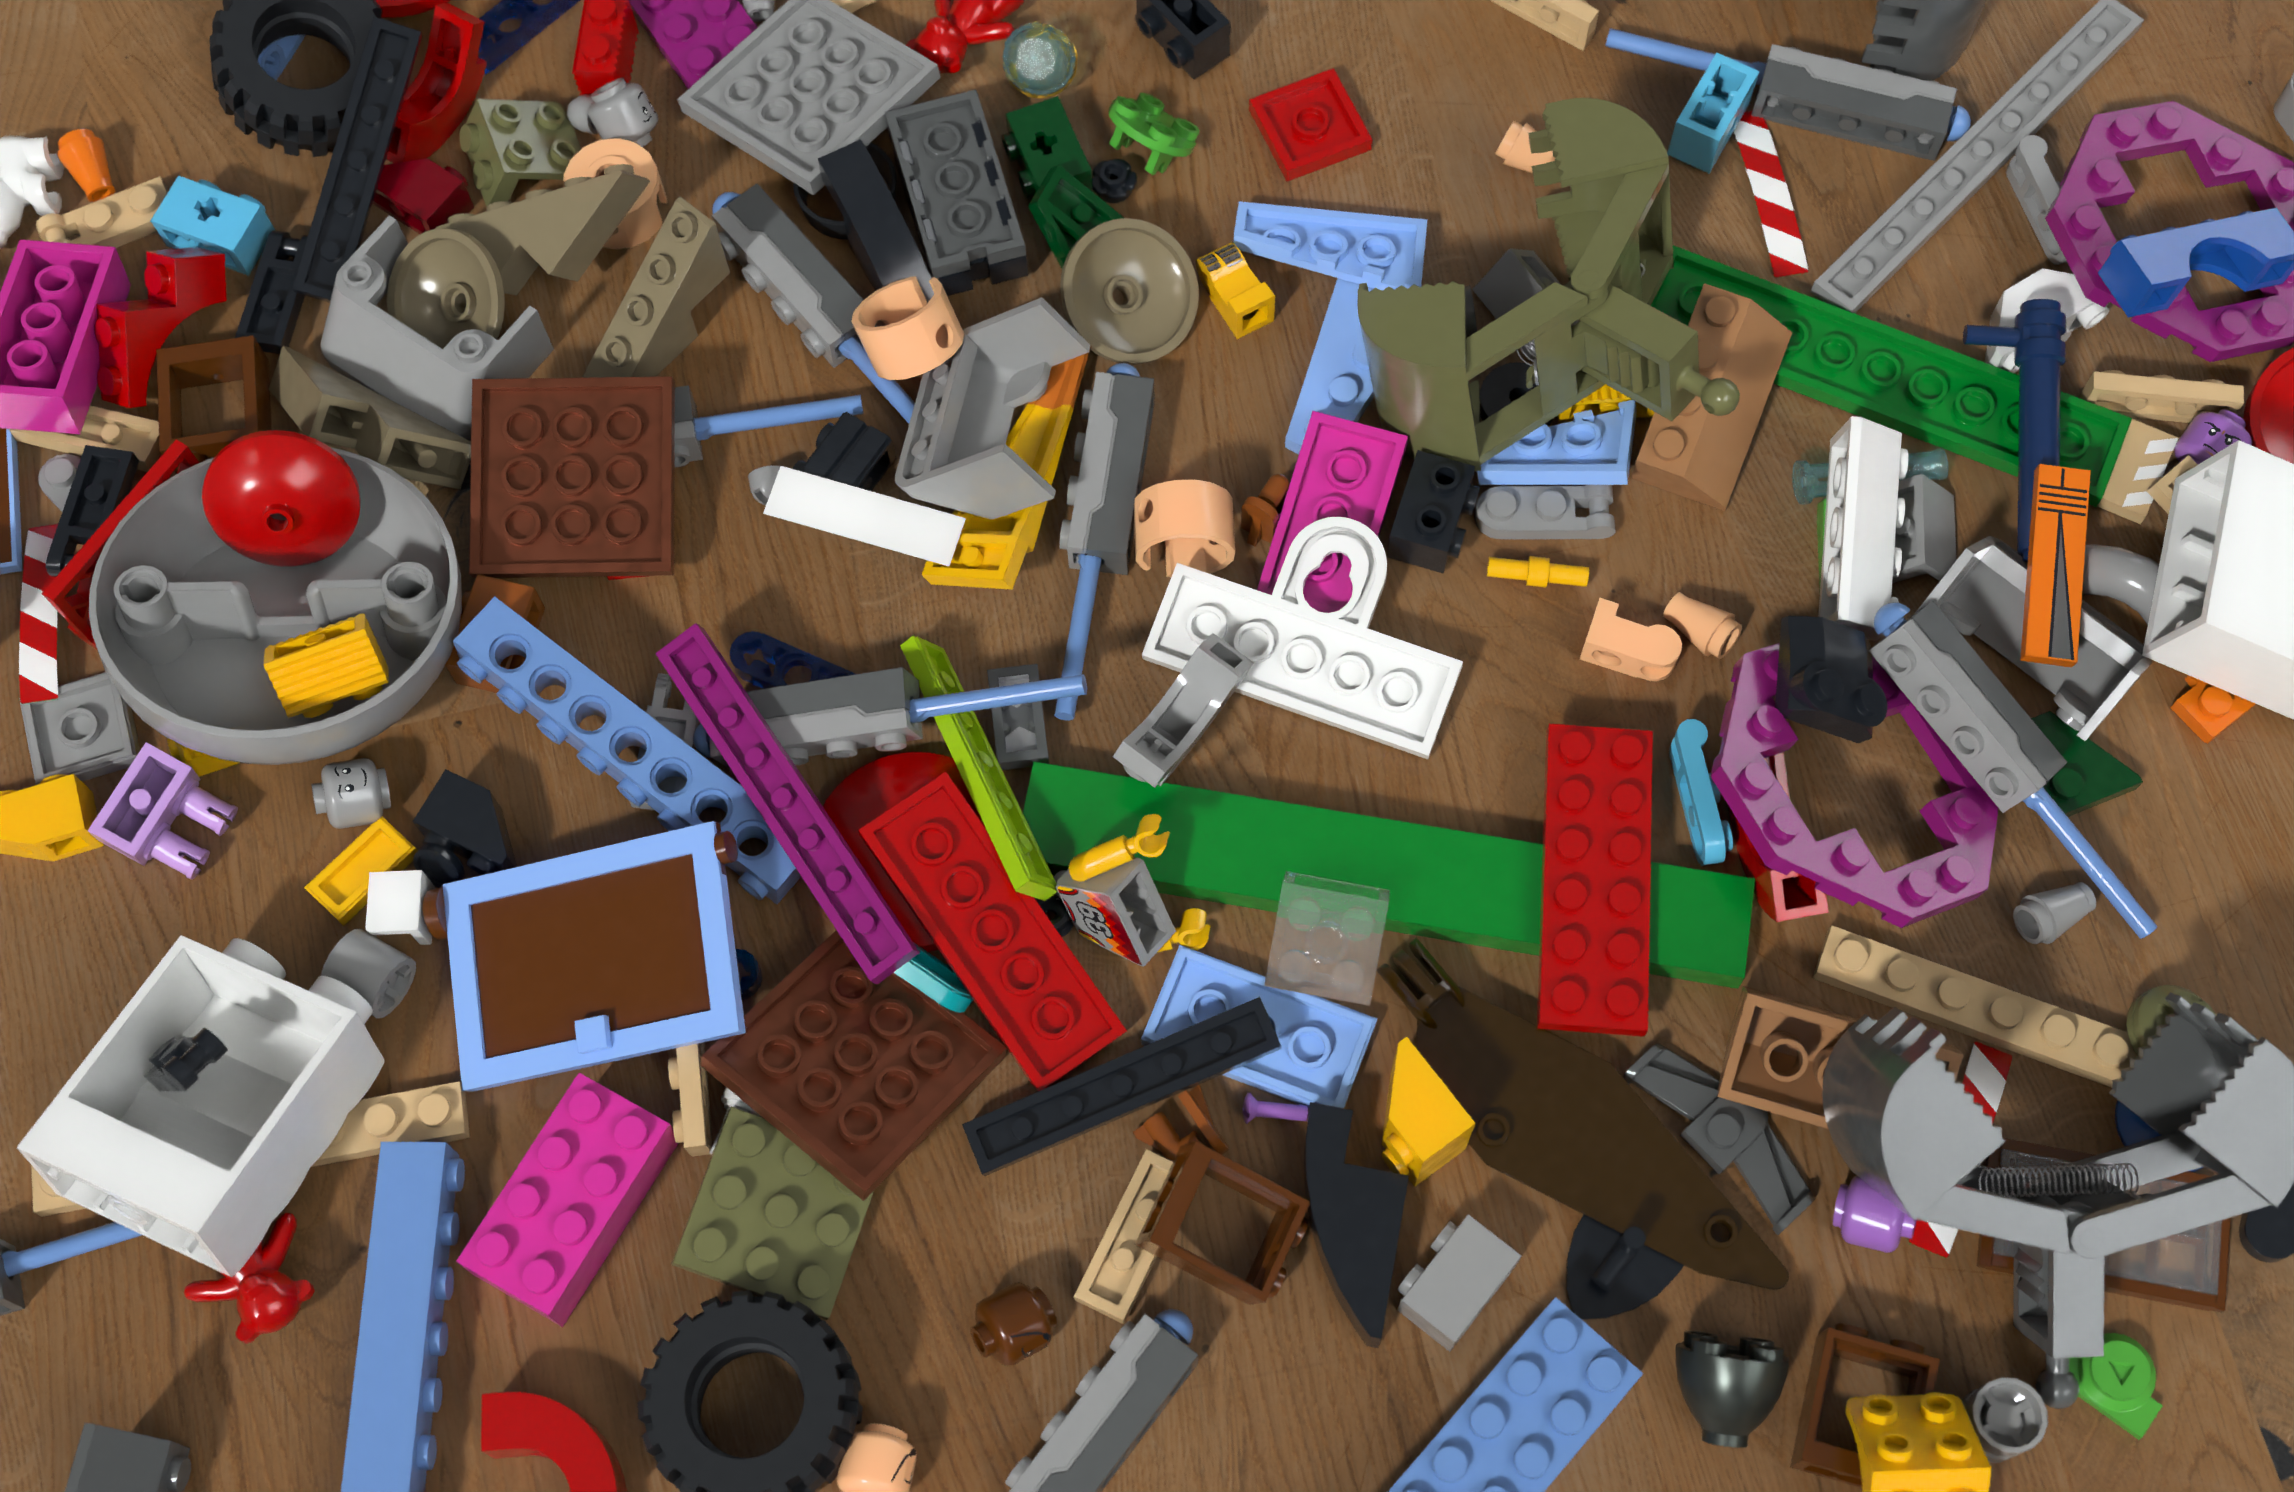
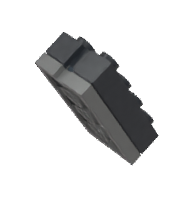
M977 90L885 112L891 148L928 271L932 278L935 277L940 281L947 296L973 290L972 281L990 277L991 284L993 285L1028 276L1024 239Z

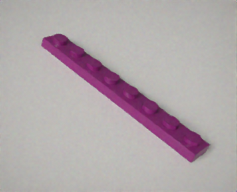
M695 623L656 652V656L870 982L879 984L920 953L705 629Z

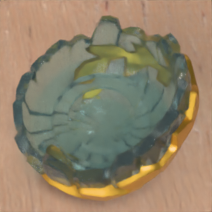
M1040 22L1021 25L1011 32L1004 43L1002 64L1004 71H1006L1005 75L1010 84L1026 96L1039 99L1055 96L1062 92L1076 75L1077 51L1067 36L1052 25Z

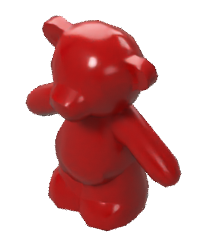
M935 0L937 16L931 17L927 21L926 28L918 34L917 38L909 40L906 46L938 64L940 73H956L962 68L968 44L993 42L1007 39L1013 35V25L1008 22H1002V20L1018 10L1024 3V0H954L953 4L951 0Z
M283 1213L276 1220L268 1242L264 1245L262 1240L249 1260L233 1277L221 1273L224 1277L217 1280L193 1281L185 1287V1297L194 1302L236 1300L241 1322L236 1329L235 1335L244 1344L253 1342L260 1334L277 1332L286 1327L299 1313L301 1303L310 1299L315 1292L314 1286L309 1281H294L278 1271L285 1260L297 1228L296 1217L292 1213Z

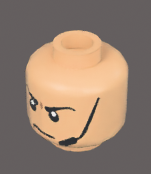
M866 1424L863 1431L855 1432L840 1463L837 1475L839 1489L842 1492H909L917 1454L915 1448L907 1442V1434L902 1430L882 1424Z

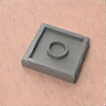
M107 672L58 686L57 699L21 704L20 702L36 785L40 784L44 778L52 775L75 774L81 781H86L129 768L140 751L132 708L125 702Z

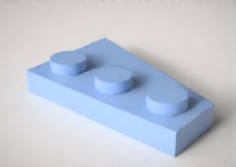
M1632 399L1618 403L1619 410L1594 416L1591 409L1574 413V421L1549 427L1543 424L1481 464V471H1477L1479 485H1628L1637 414L1636 401Z

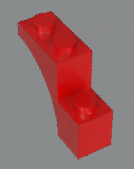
M199 247L146 251L147 267L144 273V280L148 289V299L97 304L95 336L99 344L100 369L97 373V383L101 391V400L126 408L144 407L147 405L148 380L157 356L156 349H160L170 333L194 312L216 303L227 302L225 254Z

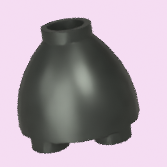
M1684 1331L1683 1342L1676 1344L1677 1378L1687 1406L1703 1429L1702 1441L1725 1447L1744 1448L1748 1446V1435L1766 1419L1781 1396L1789 1364V1358L1784 1356V1349L1774 1347V1342L1766 1339L1740 1337L1739 1346L1727 1345L1726 1342L1718 1341V1335Z

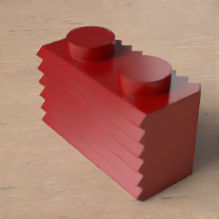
M584 0L572 69L580 95H591L600 87L619 78H624L626 83H629V80L632 79L630 73L633 72L634 50L637 49L635 42L638 41L636 35L639 34L629 0Z

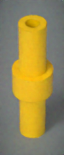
M1529 556L1528 561L1489 557L1487 577L1525 580L1526 586L1544 588L1547 587V583L1587 587L1589 567L1550 563V558Z

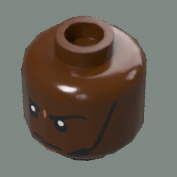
M1017 1282L977 1303L975 1308L976 1325L970 1328V1333L976 1348L983 1357L987 1358L992 1355L1001 1364L1010 1366L1046 1348L1051 1342L1052 1328L1056 1327L1057 1320L1050 1301L1040 1288L1035 1287L1031 1289L1024 1283Z

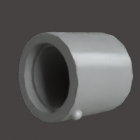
M354 929L347 933L330 952L323 966L321 976L336 979L358 992L372 1007L373 1013L371 1016L377 1019L390 1014L405 997L416 973V962L411 957L378 939L376 935H371L363 929Z

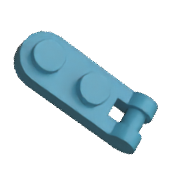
M1687 719L1679 725L1669 747V756L1698 863L1701 866L1723 863L1726 852L1733 849V837L1728 821L1720 820L1716 804L1720 802V791L1712 780L1711 773H1708L1702 751L1708 737V730L1701 721Z

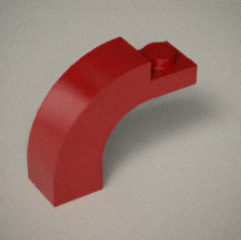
M447 2L435 5L425 59L416 78L406 90L386 160L398 163L427 158L443 146L461 124L473 104L485 73L487 61L478 57L485 21Z
M1784 752L1764 758L1789 797ZM1728 805L1732 831L1746 877L1755 879L1754 896L1764 912L1776 922L1829 913L1827 895L1815 889L1816 881L1794 871H1791L1786 876L1764 864Z
M523 1392L482 1394L481 1452L494 1459L523 1456H539L551 1459L564 1473L570 1487V1492H627L624 1474L614 1450L605 1437L582 1416L557 1401L536 1394Z

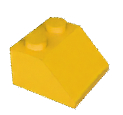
M1405 1037L1397 1045L1391 1069L1382 1136V1146L1385 1150L1381 1155L1393 1173L1409 1175L1410 1182L1416 1187L1466 1149L1476 1123L1408 1037Z

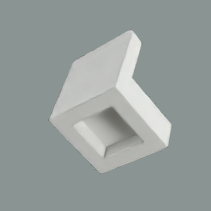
M422 870L369 872L366 930L369 934H411L420 945H431L432 934L426 926L422 907L425 893L430 889H434L435 886Z

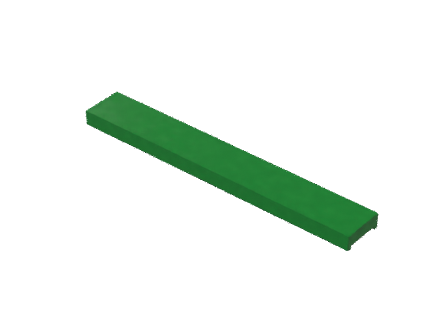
M1033 761L1023 815L1054 876L1061 870H1068L1071 860L1086 850L1121 835H1125L1127 839L1136 836L1141 819L1148 814H1157L1162 819L1154 835L1170 832L1163 853L1158 857L1152 858L1143 856L1139 852L1135 853L1134 856L1144 860L1158 893L1539 956L1543 844L1163 783L1161 786L1157 785L1154 788L1149 783L1138 781L1132 777ZM1651 862L1649 974L1738 989L1745 979L1755 879Z

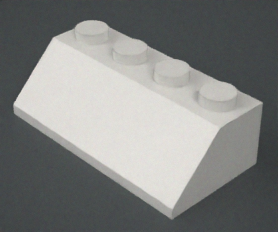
M1851 416L1830 439L1818 617H1823L1862 631L1869 640H1879L1884 634L1878 635L1874 628V618L1877 611L1886 604L1899 603L1898 598L1891 597L1892 580L1893 578H1898L1902 564V550L1895 547L1896 528L1902 527L1905 516L1904 498H1898L1899 479H1904L1906 476L1908 450L1901 448V432L1863 417Z

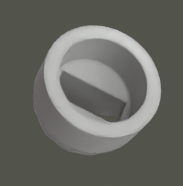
M591 95L578 96L568 105L567 116L571 125L582 132L599 134L588 116V108L593 102Z
M780 466L761 467L753 470L748 475L750 491L755 500L766 506Z

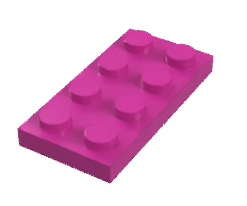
M1312 411L1259 581L1258 591L1272 595L1291 543L1299 532L1317 520L1328 517L1354 519L1370 528L1379 538L1408 444V436ZM1342 553L1329 554L1324 558L1321 566L1308 575L1303 594L1310 607L1319 612L1331 613L1339 611L1347 605L1352 597L1353 590L1351 579L1349 578L1352 565L1347 556Z

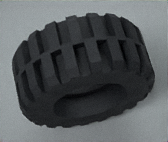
M223 0V10L216 11L212 22L213 35L210 36L212 79L214 90L219 92V103L227 115H234L235 126L245 135H250L253 131L256 132L257 143L269 149H272L276 143L284 146V154L299 156L300 150H312L313 157L328 156V148L334 147L338 138L373 17L382 19L381 7L375 0ZM292 35H309L326 40L337 47L349 61L350 68L338 81L326 87L308 90L286 86L269 76L258 63V57L267 46L278 39Z
M750 1290L733 1292L732 1300L721 1302L717 1297L711 1298L701 1303L703 1312L693 1318L685 1313L676 1320L673 1325L678 1331L669 1341L661 1337L652 1351L658 1357L653 1369L644 1368L640 1385L646 1389L645 1400L638 1401V1419L646 1427V1433L642 1435L647 1452L655 1457L658 1463L656 1467L666 1480L676 1486L680 1492H815L825 1481L831 1484L838 1475V1465L847 1451L856 1424H861L863 1407L859 1403L858 1392L862 1389L858 1373L851 1362L852 1358L825 1320L822 1321L811 1308L799 1301L791 1303L782 1294L768 1291L765 1292L763 1297H756ZM751 1353L773 1354L791 1365L801 1381L804 1405L800 1419L788 1438L766 1454L753 1458H740L726 1454L713 1445L703 1429L701 1423V1404L705 1391L717 1372L732 1360Z

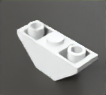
M2042 268L2003 292L1991 315L1990 326L2014 327L2015 317L2020 313V305L2026 301L2034 299L2056 300L2061 304V312L2066 315V332L2061 336V340L2065 342L2071 336L2072 331L2081 326L2085 329L2092 328L2103 320L2110 310L2107 305L2104 308L2087 299L2074 274ZM1987 346L1985 363L2011 373L2019 371V367L2015 366L2014 347Z

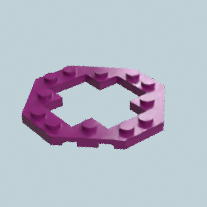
M2175 101L2096 114L2085 126L2078 149L2071 158L2060 183V190L2045 217L2085 297L2104 308L2109 302L2120 307L2098 274L2111 255V248L2117 243L2100 208L2127 203L2135 193L2120 162L2185 150L2205 188L2245 181L2261 211L2277 208L2293 231L2294 162ZM2294 270L2283 284L2261 288L2265 298L2198 311L2186 286H2184L2168 309L2131 317L2130 321L2164 339H2167L2170 334L2193 346V354L2209 362L2291 346L2294 343Z
M1780 643L1743 654L1734 664L1731 681L1734 682L1732 696L1725 706L1719 734L1723 738L1720 753L1713 762L1711 778L1767 867L1786 876L1791 871H1794L1816 881L1815 889L1852 906L1860 901L1881 911L1882 920L1900 928L1973 901L1988 890L1999 808L1873 656V680L1879 684L1886 696V717L1898 713L1902 715L1952 791L1950 794L1929 801L1920 810L1921 815L1944 850L1887 872L1882 871L1856 828L1817 842L1764 759L1788 751L1799 740L1782 713L1775 708Z

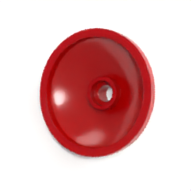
M259 431L232 441L212 460L206 472L202 488L205 515L219 538L239 554L251 560L272 566H303L331 556L350 539L360 514L361 497L355 475L345 460L321 441L292 431ZM276 513L282 514L287 519L277 520L272 518L270 515Z

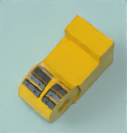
M1228 243L1196 259V269L1201 282L1236 339L1274 321V293L1266 282L1260 283L1235 244ZM1257 310V313L1252 318L1243 320V316Z

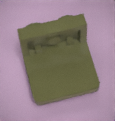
M477 99L466 124L462 125L459 135L461 149L467 153L473 169L474 184L477 189H480L486 206L495 202L509 201L519 179L564 180V173L570 159L581 150L574 128L568 119L565 106L559 102Z

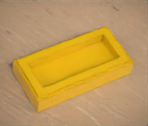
M382 816L379 820L372 823L304 888L344 926L367 904L369 872L403 871L413 861V857L418 850Z

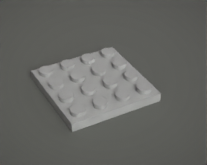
M788 0L678 98V102L683 113L815 195L825 185L822 180L818 158L860 139L866 147L888 127L885 112L911 106L941 76L938 64L830 0Z

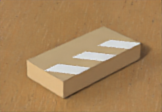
M2132 419L2104 495L2097 507L2141 524L2147 516L2153 501L2147 490L2163 477L2178 437Z

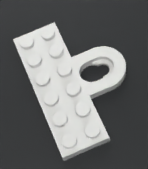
M1346 517L1320 519L1309 524L1299 532L1291 543L1272 595L1177 563L1142 652L1143 660L1181 673L1198 646L1214 633L1254 662L1234 692L1425 759H1429L1463 666V661L1369 629L1386 582V554L1381 541L1370 528L1359 521ZM1332 553H1342L1349 558L1352 565L1349 574L1353 587L1352 597L1347 605L1339 611L1331 613L1319 612L1310 607L1304 598L1303 591L1307 577L1321 566L1326 556Z

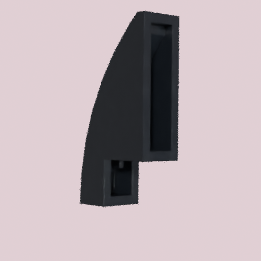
M862 140L855 141L818 158L822 180L843 215L849 246L874 290L877 291L892 282L916 276L927 302H929L934 296L929 283L932 277L895 200Z
M1310 1102L1304 1148L1306 1200L1310 1201L1308 1206L1310 1227L1321 1264L1338 1302L1365 1344L1378 1348L1382 1339L1409 1175L1344 1163L1353 1110Z

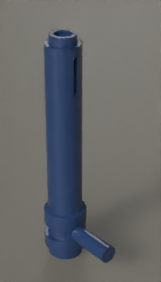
M2034 299L2020 305V313L2015 317L2014 327L1965 325L1963 330V344L2014 347L2015 366L2019 367L2017 553L2023 557L2022 560L2028 563L2034 470L2039 464L2060 466L2061 366L2066 362V344L2061 340V336L2066 332V315L2061 312V304L2051 299Z

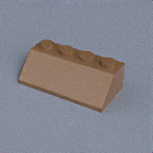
M1704 283L1688 324L1690 328L1698 331L1699 373L1711 380L1715 378L1731 380L1739 390V403L1736 409L1728 415L1716 416L1707 412L1703 407L1701 398L1695 396L1673 421L1654 412L1636 459L1631 479L1725 511L1792 332L1752 299Z
M1743 986L1728 1035L1717 1097L1828 1129L1822 1099L1825 1068L1838 1040L1859 1018ZM1944 1043L1936 1052V1059L1945 1062V1070L1954 1072L1956 1081L1963 1054L1955 1046Z

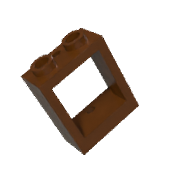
M254 335L156 349L159 451L162 455L177 439L187 445L199 463L207 459L214 458L226 445L242 436L259 431L272 430L269 359ZM243 380L245 428L182 437L181 389ZM178 465V467L174 470V472H175L176 474H177V472H178L179 465Z
M1194 1141L1180 1147L1135 1245L1248 1305L1266 1303L1267 1298L1272 1299L1275 1297L1284 1282L1286 1269L1282 1265L1290 1247L1296 1248L1305 1235L1309 1220L1304 1215L1310 1201L1209 1147ZM1204 1174L1276 1212L1246 1280L1173 1242Z
M1835 1324L1834 1329L1829 1327L1816 1337L1790 1468L1862 1488L1859 1454L1816 1441L1833 1356L1909 1377L1907 1395H1925L1934 1392L1940 1359L1924 1355V1347L1910 1341L1892 1339L1890 1344H1885L1868 1339L1869 1332L1857 1326Z

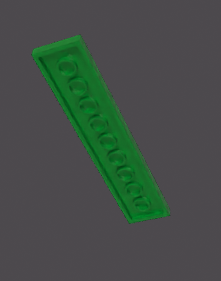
M1673 245L1674 268L1669 269L1651 304L1652 307L1688 326L1704 283L1750 298L1792 332L1773 384L2018 477L2019 375ZM2061 391L2060 466L2091 470L2088 504L2097 507L2104 495L2132 418Z

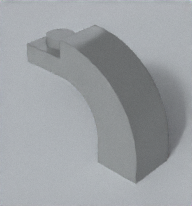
M1212 633L1198 646L1177 679L1152 712L1122 741L1112 757L1122 763L1125 771L1134 779L1147 782L1154 788L1157 785L1161 786L1198 742L1254 662Z

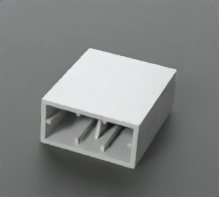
M2238 440L2175 478L2142 656L2293 720L2294 464Z

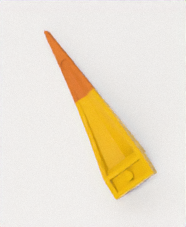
M1089 352L1051 367L1045 393L1038 400L1028 402L1006 440V445L1051 486ZM1047 501L996 519H987L954 510L953 515L964 517L966 520L950 567L927 560L921 575L931 585L1013 590L1025 554L1034 550Z

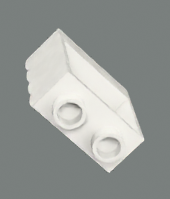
M181 935L20 1142L17 1149L57 1195L227 1276L233 1277L252 1256L265 1236L271 1222L293 1198L310 1167L331 1144L348 1113L364 1097L378 1076L385 1060L364 1025L372 1015L373 1009L358 992L331 977L319 976L309 990L283 980L286 976V971L282 965L269 953L246 940L232 939L221 953ZM206 1028L227 1047L228 1051L216 1063H209L197 1075L199 1079L187 1091H159L144 1077L154 1067L149 1059L173 1037L177 1040L184 1036L194 1037L199 1031Z

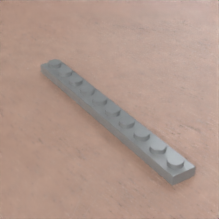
M2100 0L1814 282L1811 293L1823 302L1856 313L2015 155L2016 149L2023 137L2035 135L2139 31L2144 19L2117 0Z

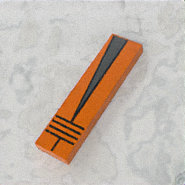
M2039 464L2034 470L2020 661L2071 668L2078 661L2091 470Z

